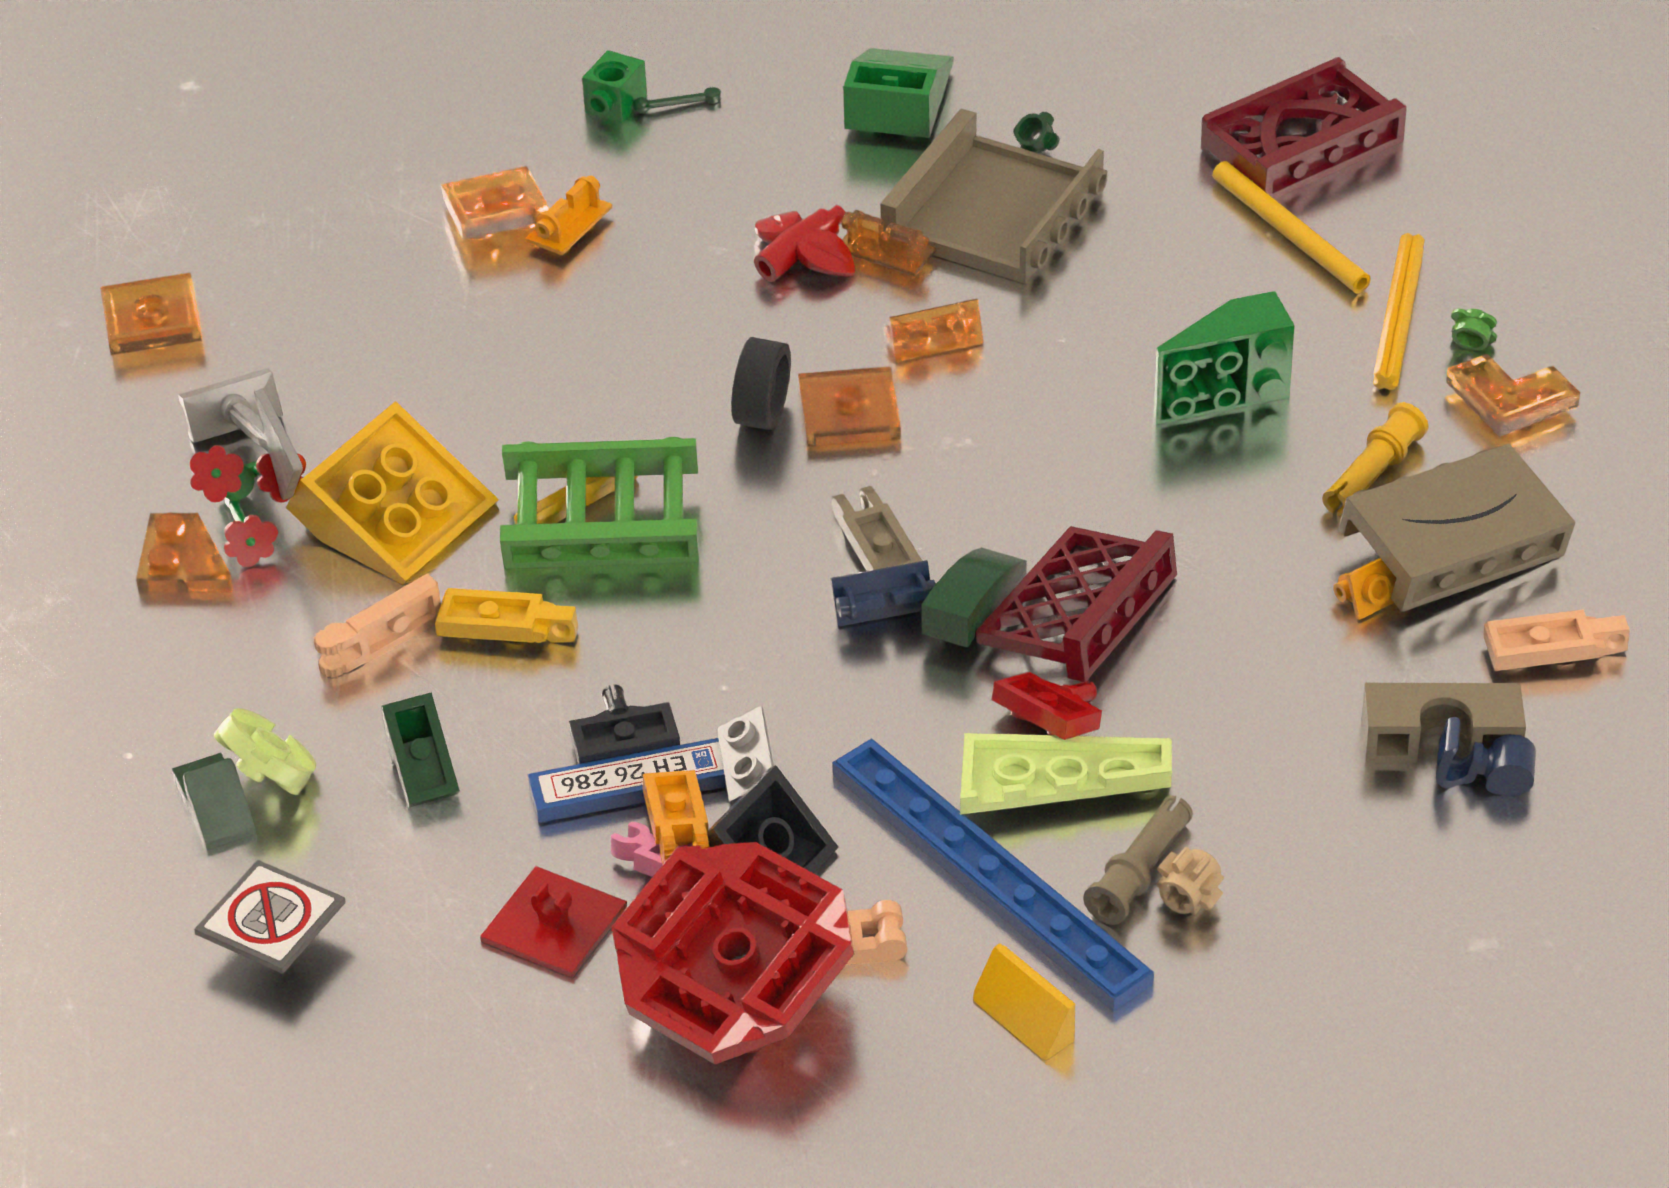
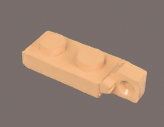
M1583 609L1487 621L1484 624L1483 637L1494 670L1500 671L1595 659L1627 651L1630 629L1625 615L1596 619V617L1586 616Z

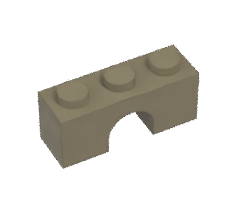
M1365 683L1361 717L1365 763H1417L1419 742L1427 736L1442 734L1447 719L1451 717H1457L1460 720L1459 740L1465 744L1468 755L1472 750L1474 742L1482 743L1484 748L1489 749L1493 741L1501 736L1513 734L1525 737L1526 723L1521 684Z

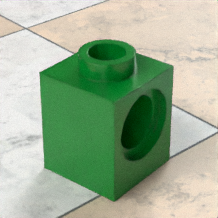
M607 50L582 77L585 113L623 123L634 111V101L639 97L646 98L645 60Z

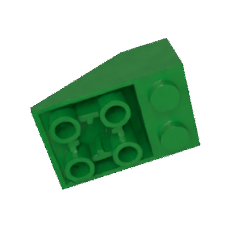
M869 48L852 60L843 85L844 129L860 130L865 133L880 132L899 134L906 137L930 138L954 62V56Z
M1276 291L1231 299L1156 348L1154 422L1156 425L1290 398L1295 325Z

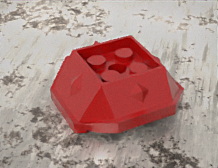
M757 842L724 844L702 849L700 845L677 847L611 926L617 952L624 1003L629 1015L715 1065L745 1053L758 1052L766 1045L789 1037L854 955L848 909L843 889ZM743 955H745V956L742 957L741 959L731 960L732 958H734V957H736V956H743Z

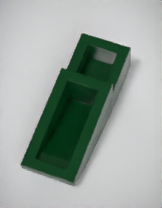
M982 547L972 550L961 557L946 571L921 604L922 634L969 647L976 635V630L1014 589L1027 568V560Z

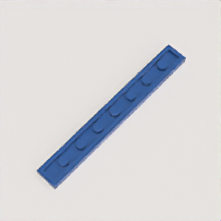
M869 739L832 762L834 777L1113 1012L1154 985V971L964 814L960 815V811L875 740Z

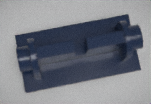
M924 560L830 578L837 626L922 611L921 604L936 585L934 579L930 580L928 561Z

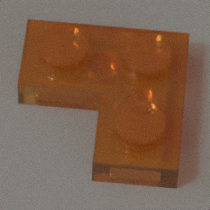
M1488 354L1452 366L1447 370L1446 383L1499 437L1579 407L1580 391L1554 366L1513 380Z

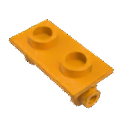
M594 176L579 177L575 181L574 186L566 192V200L560 198L546 212H542L537 217L535 229L525 238V241L563 255L613 208V204L599 198L600 183Z
M1378 558L1350 573L1340 575L1333 589L1340 601L1348 600L1353 603L1356 619L1361 620L1394 603L1391 596L1397 578L1383 560Z

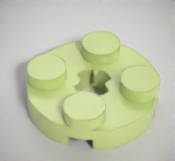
M234 709L214 733L216 741L240 757L236 766L249 778L262 782L267 776L287 792L298 795L316 768V761L313 756L291 735L284 741L278 735L271 732L276 724L246 709Z

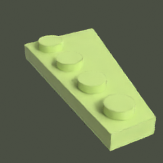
M964 733L960 815L1171 787L1172 738L1076 736L1063 740L1056 735Z

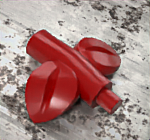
M835 205L830 210L820 208L802 219L797 211H790L758 220L755 223V234L763 241L769 243L765 249L754 257V265L758 273L765 280L774 282L800 260L809 269L820 273L840 277L854 276L855 266L852 255L847 245L838 236L839 225L847 219L845 210L841 206Z

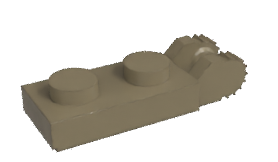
M872 486L859 490L860 504L863 510L856 512L844 494L832 496L831 503L836 520L866 571L922 561L887 503L883 504Z

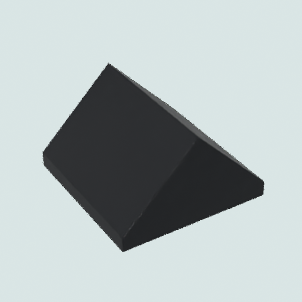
M776 765L770 767L707 831L710 847L724 844L757 842L812 873H815L839 847Z

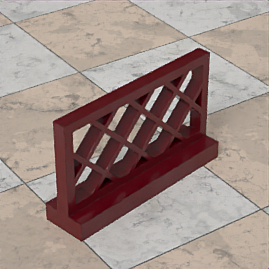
M1070 526L976 630L977 644L1066 664L1068 679L1086 682L1177 576L1173 533L1155 530L1144 542ZM1075 545L1092 548L1090 550L1070 554V551L1074 548ZM1124 556L1132 557L1130 560L1115 564L1112 559ZM1100 562L1104 565L1103 567L1083 572L1079 570L1080 567ZM1069 571L1071 574L1051 580L1046 579L1049 575ZM1112 580L1105 587L1091 590L1089 587L1090 585ZM1078 588L1081 592L1058 599L1055 595ZM1042 597L1047 599L1046 602L1023 607V604L1027 601ZM1088 607L1084 613L1067 617L1065 613ZM1056 615L1058 619L1034 626L1031 622ZM1018 624H1022V626L1024 627L1022 629L1010 632L1000 630L1002 628ZM1065 634L1060 644L1042 640Z

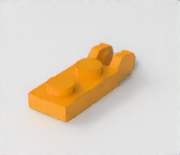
M695 770L644 773L643 793L655 844H660L662 864L678 846H685L693 842L692 846L700 845L702 849L709 848L707 836L708 819Z

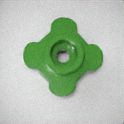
M1458 308L1452 311L1451 318L1455 321V325H1453L1451 332L1452 339L1456 344L1469 350H1483L1488 344L1496 342L1497 334L1493 332V328L1497 324L1495 317L1479 309L1465 310Z

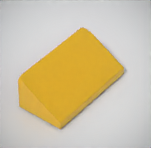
M1001 943L996 945L974 989L973 1001L1043 1060L1050 1059L1075 1041V1003Z

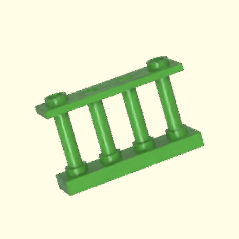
M666 437L656 440L535 443L527 441L518 444L502 445L506 480H518L517 524L500 525V547L504 569L699 562L697 519H683V474H698L696 438ZM663 475V520L634 521V476ZM586 477H615V521L586 522ZM566 478V522L537 524V479Z

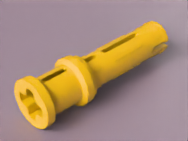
M1405 402L1395 404L1389 410L1388 420L1382 426H1376L1368 434L1367 447L1323 494L1322 501L1329 512L1333 514L1343 503V506L1337 511V516L1341 517L1347 497L1360 490H1368L1388 466L1399 464L1404 460L1408 453V447L1413 441H1418L1425 436L1429 428L1428 421L1417 407Z

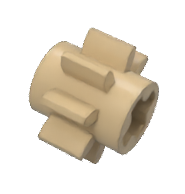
M1185 847L1179 855L1170 852L1157 868L1159 873L1163 875L1156 884L1159 888L1160 897L1169 908L1178 913L1196 915L1202 907L1210 911L1223 895V892L1218 888L1224 880V876L1221 875L1220 865L1206 851L1201 849L1190 850L1188 847Z

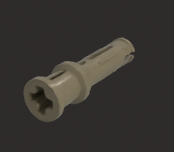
M1172 795L1164 798L1158 810L1125 853L1112 856L1105 865V874L1101 880L1093 882L1085 890L1083 895L1084 905L1088 912L1096 919L1110 925L1121 923L1129 913V904L1133 898L1141 896L1149 888L1151 870L1193 817V811L1184 799L1181 798L1174 809L1170 811L1169 809L1176 802V796Z

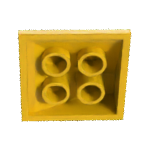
M395 401L302 478L286 509L321 542L404 585L495 506L499 499Z

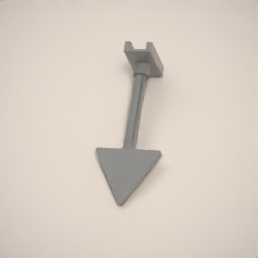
M265 368L178 395L188 421V434L194 443L241 429L259 447H263L270 454L282 500L293 497L303 467L278 418L284 415L273 373L270 369Z

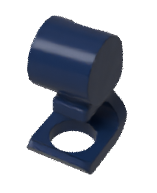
M1457 717L1447 719L1438 745L1436 781L1440 786L1448 789L1462 784H1469L1475 780L1477 774H1481L1486 778V788L1491 793L1503 796H1519L1530 791L1534 785L1536 748L1528 738L1513 734L1504 735L1495 739L1489 749L1484 748L1482 743L1474 742L1470 754L1462 759L1455 754L1459 748L1460 720Z

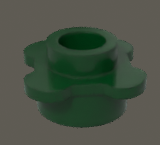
M1032 113L1025 115L1018 121L1014 127L1013 134L1020 143L1021 149L1039 153L1045 150H1054L1058 146L1060 138L1053 131L1054 117L1050 113ZM1040 133L1037 139H1033L1036 134Z

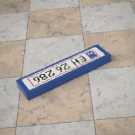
M718 738L528 774L529 789L538 823L644 803V773L695 770L700 792L727 787Z

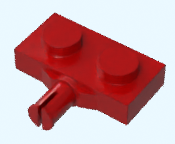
M1026 672L994 681L991 700L1010 710L1012 716L1030 721L1047 730L1048 735H1056L1066 740L1100 728L1102 710L1087 703L1093 701L1097 696L1096 686L1093 682L1089 683V680L1071 686L1067 684L1061 686L1046 681L1031 672Z

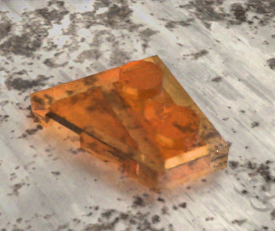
M150 513L136 575L138 593L233 592L231 573L198 513Z

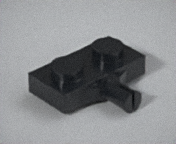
M613 684L615 699L610 685L602 691V697L607 710L592 717L569 721L570 736L578 764L680 745V736L669 702L645 707L627 706L623 688L616 684Z

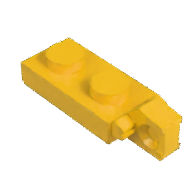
M448 588L445 590L435 621L437 636L531 643H534V641L541 643L548 640L551 643L575 642L578 620L576 607L559 606L543 601L542 594Z

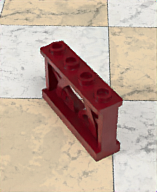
M1336 57L1205 114L1202 117L1200 148L1206 154L1212 153L1222 162H1229L1272 198L1277 199L1404 142L1407 106L1396 98L1389 101L1346 68V62L1343 59ZM1340 96L1347 100L1343 105L1337 104V98ZM1290 118L1324 120L1321 131L1308 137L1291 135L1276 138L1275 136L1280 123ZM1261 154L1262 157L1258 158L1255 155Z

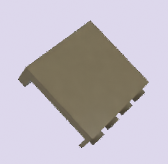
M961 108L880 203L881 239L1026 284L1037 269H1042L1045 266L1053 248L1057 244L1064 242L1069 228L1074 221L1083 218L1088 203L1094 195L1099 196L1102 194L1108 178L1107 170L1103 169L1104 150L1097 149L1084 167L978 136L976 135L977 113Z

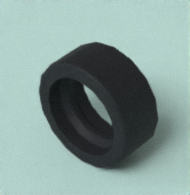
M749 337L745 342L739 356L732 387L731 415L735 424L766 430H773L784 408L790 381L791 351L789 344L756 337Z

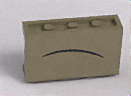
M1509 443L1491 450H1481L1473 456L1451 463L1439 464L1433 469L1409 477H1400L1391 483L1370 490H1360L1346 498L1338 529L1345 537L1360 532L1397 579L1391 599L1400 611L1403 612L1565 556L1576 522Z

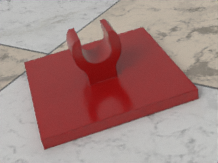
M535 866L480 935V941L573 978L610 930L611 926L626 909L627 901Z

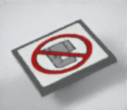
M257 860L194 928L195 935L283 974L343 907L346 900L345 897Z

